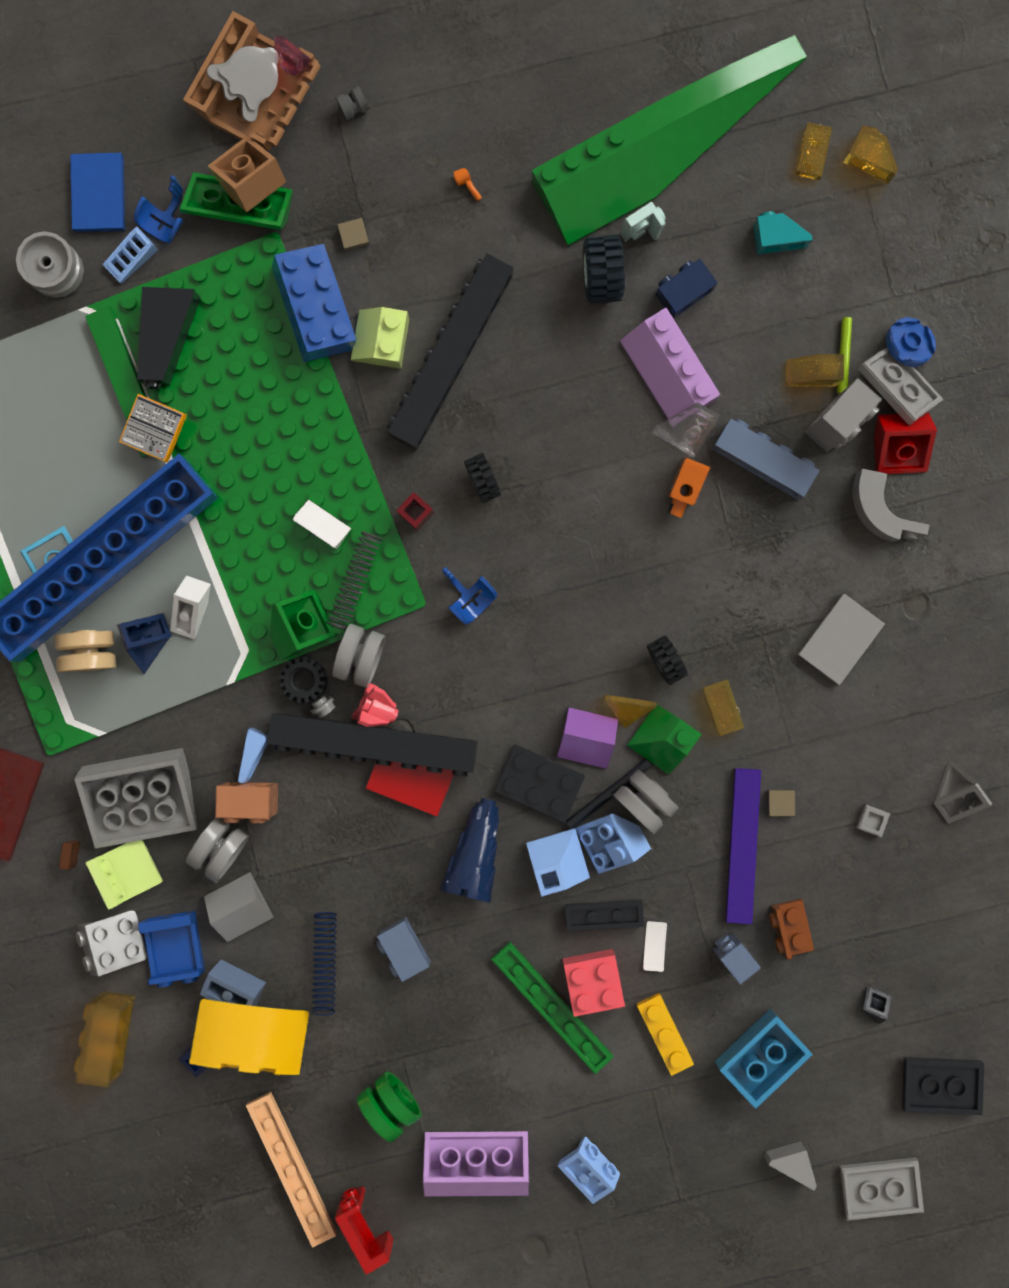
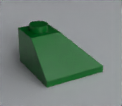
M314 589L272 605L270 638L281 660L299 654L336 636L332 626L326 623L329 620Z
M655 704L627 746L669 775L688 755L702 734L677 716Z

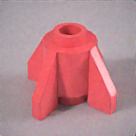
M370 684L369 688H365L359 707L353 712L351 718L366 727L387 726L395 721L398 709H396V703L391 700L384 690L374 684Z

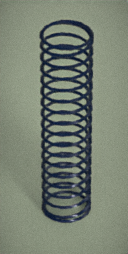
M319 912V913H315V914H314V918H315V919L331 918V919H334V920H335V921H333V922H314V923H313V924H315V925H327V924H330V925H334V926H335V927H333V928H314V929H313L314 931H328V930H330V931H334V932H335V933H333V934H314V935H313L314 937H328V936H330V937H334V938H335V939H333V940H314V941H313L314 943H329V942H330V943L335 944V945L330 946V947H329V946H314V947H313L314 949H333V950H335V951L330 952V953H329V952H314V953H313V955H317V956H322V955H333V956H335V957L330 958V959H329V958H314V959H313V961H316V962H323V961H333V962H334V964H331V965H328V964H314V965H313V967H315V968H325V967H333V968H334V970H331V971H328V970H314V971H313L314 974H326V973H332V974H334V976H331V977H328V976H314V977L312 978V979H314V980H326V979H332V980H334V982H331V983H328V982H314V983L312 984V985H314V986H327V985H332V986H334V988H332V989H327V988H315V989L312 990L313 992H328V991L334 992V994H332V995H327V994H315V995L312 996L313 998H328V997L333 998L332 1001L315 1000V1001L312 1002L313 1004H317V1005L329 1004V1003L333 1004L332 1007H326V1006H315V1007H313V1008H312L313 1011H312L311 1013L314 1014V1015H318V1016H327V1015H332V1014L335 1013V1010L333 1009V1008L335 1007V1004H334L333 1002L335 1001L334 995H335L336 992L334 991V989L336 988V986L334 985V983L336 982V980H335L333 977H335L336 974H335L333 971H335L336 968H335L333 965L336 964V961L333 960V959L336 958V955L333 954V953H335L337 950H336L335 948H333V947H335L337 944H336L335 942H333V941H335L337 938H336L335 936H333V935H335V934L337 933V932L334 930V929L337 927V925L334 924V923L337 921V919L334 918V917L337 916V914H336V913H333V912ZM318 914H333V915H331V916H319ZM323 1010L333 1011L332 1013L328 1014L314 1013L315 1011Z

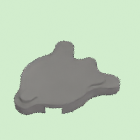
M245 46L233 53L227 62L209 65L206 69V74L210 80L219 82L222 85L226 100L232 101L235 98L241 100L242 118L246 122H253L257 118L260 103L269 97L276 88L279 55L271 47L263 49Z

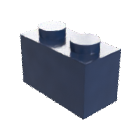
M700 258L694 263L691 260L686 262L679 268L680 273L673 278L669 275L658 283L659 287L656 297L664 308L668 309L673 319L714 291L718 284Z

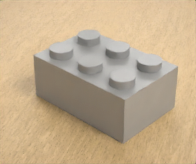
M857 378L837 395L804 433L824 451L828 452L833 448L838 450L842 445L844 446L848 441H851L860 432V427L878 412L879 409L876 405L882 399Z

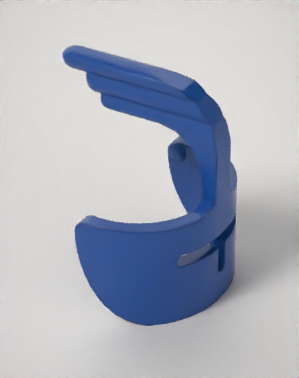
M170 176L171 181L168 190L172 194V200L166 212L156 208L143 196L139 200L134 212V221L140 228L167 244L172 242L183 224L182 219H174L172 217L181 202L183 193L181 185L174 176ZM151 215H154L156 218L172 226L173 228L171 229L163 225L162 228L159 230L162 224L153 219Z
M447 567L442 569L446 578L462 593L461 597L448 608L464 624H470L497 598L496 590L483 576L470 589H466ZM481 589L482 592L474 599L478 606L471 602L466 608L462 609L461 607Z

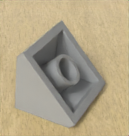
M251 872L204 896L210 925L227 942L274 918Z

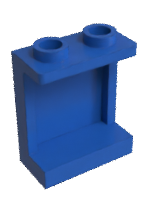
M195 910L147 918L138 923L139 933H144L151 973L148 985L157 984V988L170 986L173 984L172 981L182 980V983L197 981L198 977L205 972Z

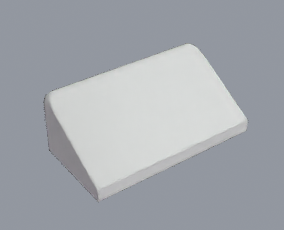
M310 500L305 503L292 519L335 549L339 548L351 530L350 527Z

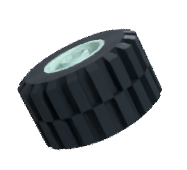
M618 235L585 238L583 243V275L586 298L590 304L619 302L623 298L625 290L624 255L622 243Z

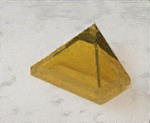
M604 695L603 698L624 728L657 707V702L611 695Z

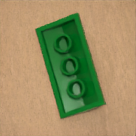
M193 172L180 207V213L282 230L288 221L293 191L292 189L279 187L275 192L246 212L232 200L215 176Z

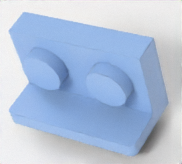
M587 1137L581 1139L578 1148L563 1157L558 1164L560 1170L592 1204L614 1191L620 1176V1172L616 1169L615 1165L609 1162L599 1151L598 1147Z

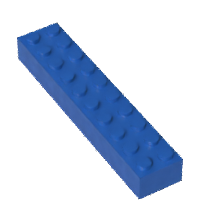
M180 454L176 455L0 601V650L9 661H23L219 498L185 457Z

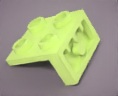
M143 840L125 843L86 862L108 910L163 881Z

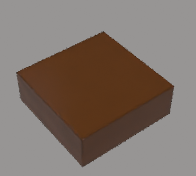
M69 840L62 844L59 869L69 870L77 866L80 841Z

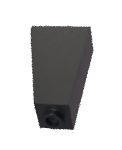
M142 287L137 379L148 389H161V386H170L199 304L200 296L194 289Z

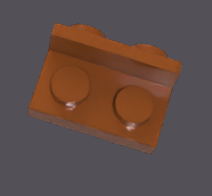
M796 899L771 905L772 913H769V920L772 928L777 930L778 938L775 939V945L778 954H782L787 960L793 959V955L814 951L803 900Z

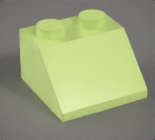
M385 307L359 310L355 332L356 342L352 350L351 361L401 369L409 325L408 312Z

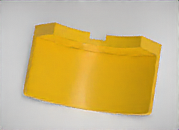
M202 999L200 1001L189 1064L221 1069V1067L236 1068L240 1072L259 1073V1071H267L277 1075H299L309 1012L305 1010L268 1008Z

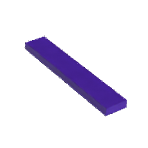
M734 768L725 915L727 923L752 924L761 785L760 769Z

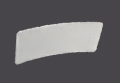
M647 922L644 970L664 971L667 923Z

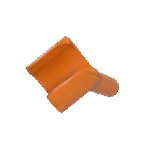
M462 168L454 171L453 176L457 186L465 183L477 202L481 200L482 197L471 182L468 170Z

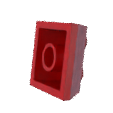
M929 412L910 426L899 414L877 416L874 432L876 472L885 474L928 472L937 432Z

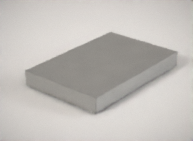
M888 347L862 363L858 368L909 426L943 400L914 367L898 362L890 354Z
M844 593L839 597L797 655L835 684L840 685L885 623Z
M916 1157L839 1165L844 1213L847 1221L924 1212L919 1163Z

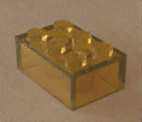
M104 991L86 1005L83 1013V1020L86 1021L85 1030L81 1032L78 1043L79 1047H82L81 1054L74 1066V1073H77L76 1083L107 1088L122 1073L135 996Z

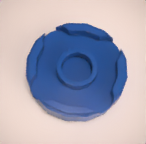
M910 317L897 320L888 329L886 344L890 354L898 362L906 366L918 367L924 365L932 357L936 349V341L931 329L927 325L924 327L920 324V320Z

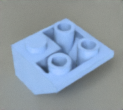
M613 813L575 828L598 874L633 863L651 849L640 826Z
M575 828L526 842L541 897L566 890L590 878Z

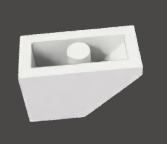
M186 575L174 594L171 632L195 639L208 605L211 584Z

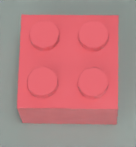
M613 949L563 958L574 1017L625 1007Z

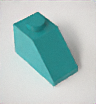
M764 212L757 217L753 224L757 255L806 249L813 240L809 232L784 213Z

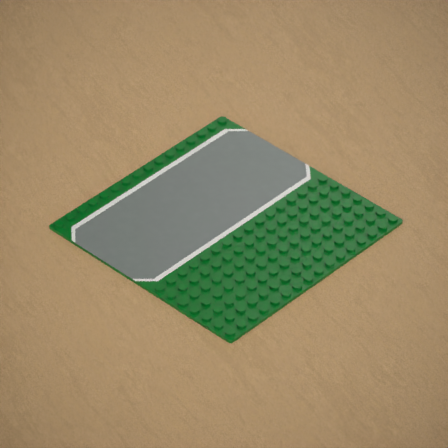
M276 232L0 340L1 601L33 575L20 552L22 549L62 526H65L74 541L168 463L153 456L141 458L137 449L119 442L127 421L85 316L106 306L112 309L136 372H138L142 287L194 289L200 296L199 304L170 386H161V389H148L142 384L147 398L187 414L169 461L178 454L185 457L219 498L54 634H65L81 630L114 631L115 644L110 648L98 649V652H111L115 654L116 668L57 672L56 659L73 653L72 651L56 650L54 635L23 661H10L48 755L57 754L342 640L346 630L331 625L336 636L299 654L281 660L270 638L272 605L314 589L327 618L328 616L340 618L330 611L344 613L332 605L345 607L337 603L335 599L346 601L337 596V594L348 595L340 591L339 588L349 589L341 584V582L350 583L343 578L344 576L354 578L346 574L345 571L355 572L348 568V565L356 566L350 560L360 561L354 558L352 554L361 555L354 550L355 548L362 549L356 544L364 543L359 540V537L367 538L361 534V531L380 537L383 541H379L382 544L362 539L378 547L379 550L361 545L377 553V555L359 551L375 559V561L358 557L373 566L357 563L371 572L353 568L367 575L368 578L352 574L366 581V583L351 580L363 586L364 589L347 585L362 594L359 595L346 591L360 598V600L345 597L358 604V606L343 603L356 611L342 609L354 617L341 615L349 619L351 623L337 621L347 626L353 624L362 627L365 631L423 608L426 605L425 598L329 357L303 362L272 270L274 255L286 252L281 237ZM308 500L351 528L338 549H335L292 520ZM61 533L29 551L27 554L35 568L39 570L45 565L44 557L49 551H62L69 544ZM51 553L47 558V562L58 553ZM186 575L211 584L208 605L195 639L170 631L172 637L169 638L146 673L143 674L126 651L117 625L163 613L170 630L174 594ZM328 618L329 622H332V623H335V624H339V623H337V622H335V621H333V620H331V619Z

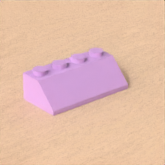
M667 308L643 321L620 340L621 345L672 427L712 404L720 396L719 391Z
M528 1131L425 1132L424 1197L528 1196Z

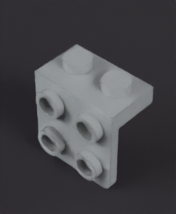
M130 910L96 922H86L77 925L76 939L79 947H83L85 953L82 961L86 972H90V975L101 976L141 962L147 958L142 933H139V922L135 911Z

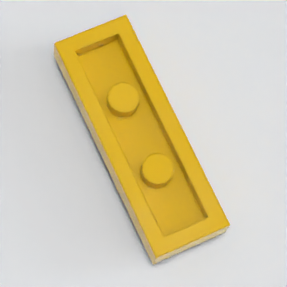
M660 993L636 1003L671 1076L693 1066L694 1063Z

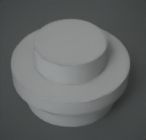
M323 695L312 703L311 713L313 715L316 714L318 718H322L335 708L332 696L326 698Z

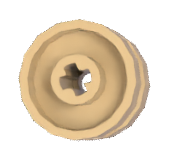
M81 630L54 635L56 650L72 651L73 653L56 659L57 672L116 668L115 654L111 652H98V649L110 648L115 644L114 631Z

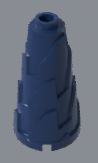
M481 798L480 803H475L469 814L464 832L460 835L454 856L451 857L440 886L441 891L491 902L495 875L496 837L499 824V808L495 806L496 801Z

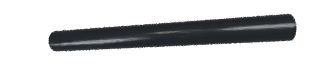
M644 759L565 822L571 829L614 797L613 794L621 786H628L630 784L629 777L637 769L644 773L652 767L647 759Z

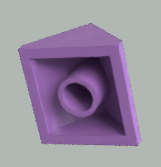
M568 707L557 757L607 769L615 746L618 719Z

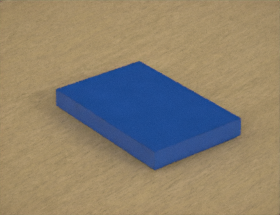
M122 153L70 154L72 230L74 232L125 231L124 156Z

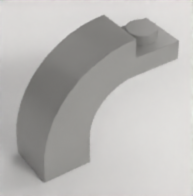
M861 469L855 473L852 489L853 503L858 517L869 531L890 542L900 540L901 534H903L902 538L908 540H918V537L928 535V524L901 519L888 509L884 500L887 474L867 469Z

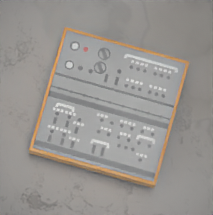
M138 394L119 442L164 462H168L187 414Z

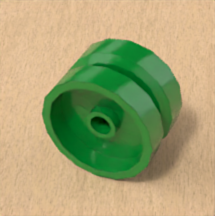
M385 1071L376 1079L375 1088L368 1086L357 1096L358 1105L369 1124L388 1142H394L404 1133V1125L411 1127L422 1117L420 1107L409 1089L390 1071Z

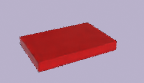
M391 761V766L375 763L366 789L438 816L453 775L452 770L442 769V773L426 771L427 766L417 765L416 769L401 768V763Z

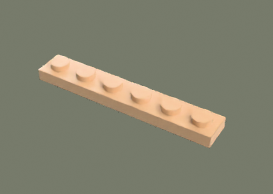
M272 1092L248 1102L246 1105L247 1110L312 1248L335 1237L337 1234L335 1226Z

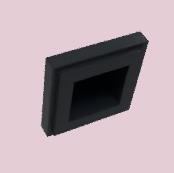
M868 986L866 987L862 1011L876 1023L881 1024L888 1018L892 996Z

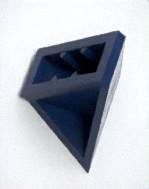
M161 613L117 625L126 651L142 673L145 674L166 642L172 637L164 614Z

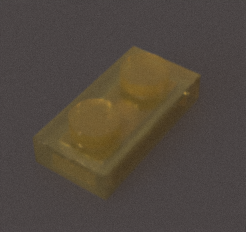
M807 123L795 175L820 180L832 127Z
M728 679L702 687L718 735L723 736L743 729L744 725Z

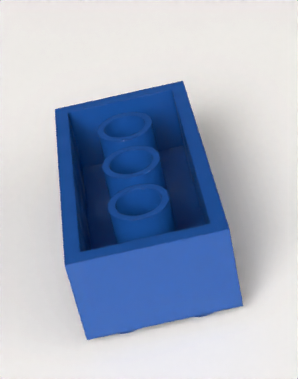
M320 244L275 254L272 270L303 362L352 351L356 337L325 245Z

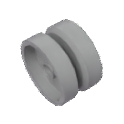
M46 231L33 233L24 239L18 248L16 264L19 273L27 283L43 295L53 298L68 296L82 282L84 273L82 259L66 240L57 234Z
M350 624L339 645L332 677L347 681L355 669L354 683L369 688L383 651L386 635L372 631L368 634L363 644L365 637L364 628Z
M637 769L629 777V781L638 790V793L635 795L627 786H621L613 796L655 835L663 826V822L654 811L658 809L665 817L671 818L680 808L668 797L669 794L652 778L649 779Z
M215 818L195 842L185 861L193 869L199 870L210 860L205 869V877L214 883L219 882L249 839V835L239 828L233 830L225 839L230 830V823L223 822V818Z

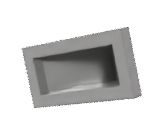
M801 1141L765 1152L764 1158L769 1166L812 1190L816 1189L817 1185L808 1153Z

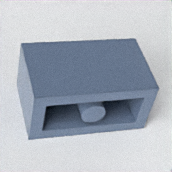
M406 917L379 931L377 935L379 940L376 941L380 952L383 955L387 954L390 959L389 968L395 977L399 976L402 982L430 966L431 961Z
M733 933L729 936L725 934L715 942L716 946L713 948V951L740 985L761 968Z
M221 959L207 975L200 995L209 1000L256 1006L266 982Z

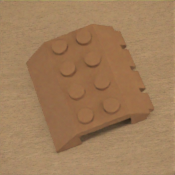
M232 11L183 101L216 128L240 141L249 136L263 149L270 150L272 146H277L285 132L282 127L289 125L297 110L295 104L301 103L310 87L307 82H313L321 65L312 53L301 47L298 50V54L260 34L254 22ZM254 46L263 49L271 47L279 55L277 85L272 94L260 103L256 120L246 122L241 114V100L239 98H235L232 101L226 100L222 85L219 82L210 80L207 77L206 69L209 65L227 62L230 56L242 47Z

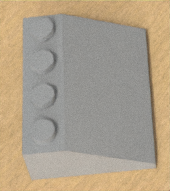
M183 748L82 766L74 778L95 849L197 830L190 774Z

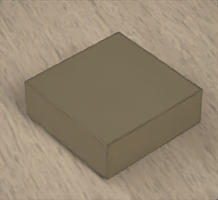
M362 218L338 224L345 251L369 245Z
M767 790L768 816H795V790Z

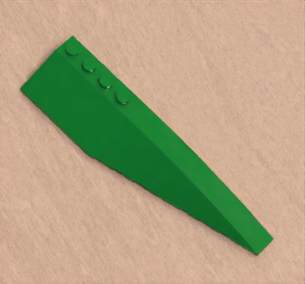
M794 35L689 84L532 170L531 182L567 246L576 243L656 199L670 183L672 184L684 170L697 161L698 157L710 149L737 124L738 120L751 111L780 81H783L806 60L807 56L796 36Z

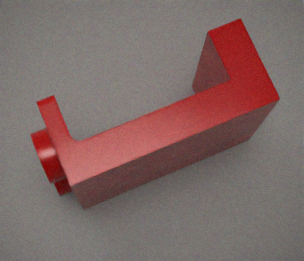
M364 1186L357 1189L352 1187L342 1194L335 1220L367 1275L390 1261L394 1239L389 1230L376 1238L374 1237L360 1211L366 1190Z

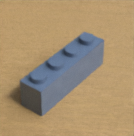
M730 419L726 423L712 447L713 451L795 499L800 500L805 497L820 471L814 467L815 464L812 461L803 457L799 459L792 454L793 451L784 445H775L770 442L771 438L762 432H753L748 429L749 425L742 420L735 419L734 421Z

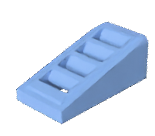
M136 226L103 265L122 284L154 255L158 249ZM139 241L144 245L142 249L136 245ZM131 248H133L137 253L135 257H133L129 252ZM124 255L131 261L128 265L121 259ZM116 262L124 268L121 273L114 266Z
M249 728L246 735L238 782L242 784L250 781L268 745L269 735L255 728Z

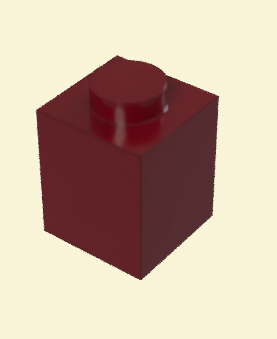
M415 492L396 510L398 515L416 531L434 514L433 509Z

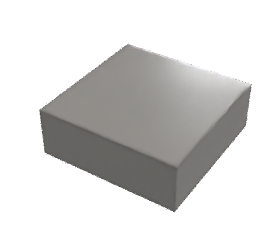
M864 804L855 828L882 838L890 813Z

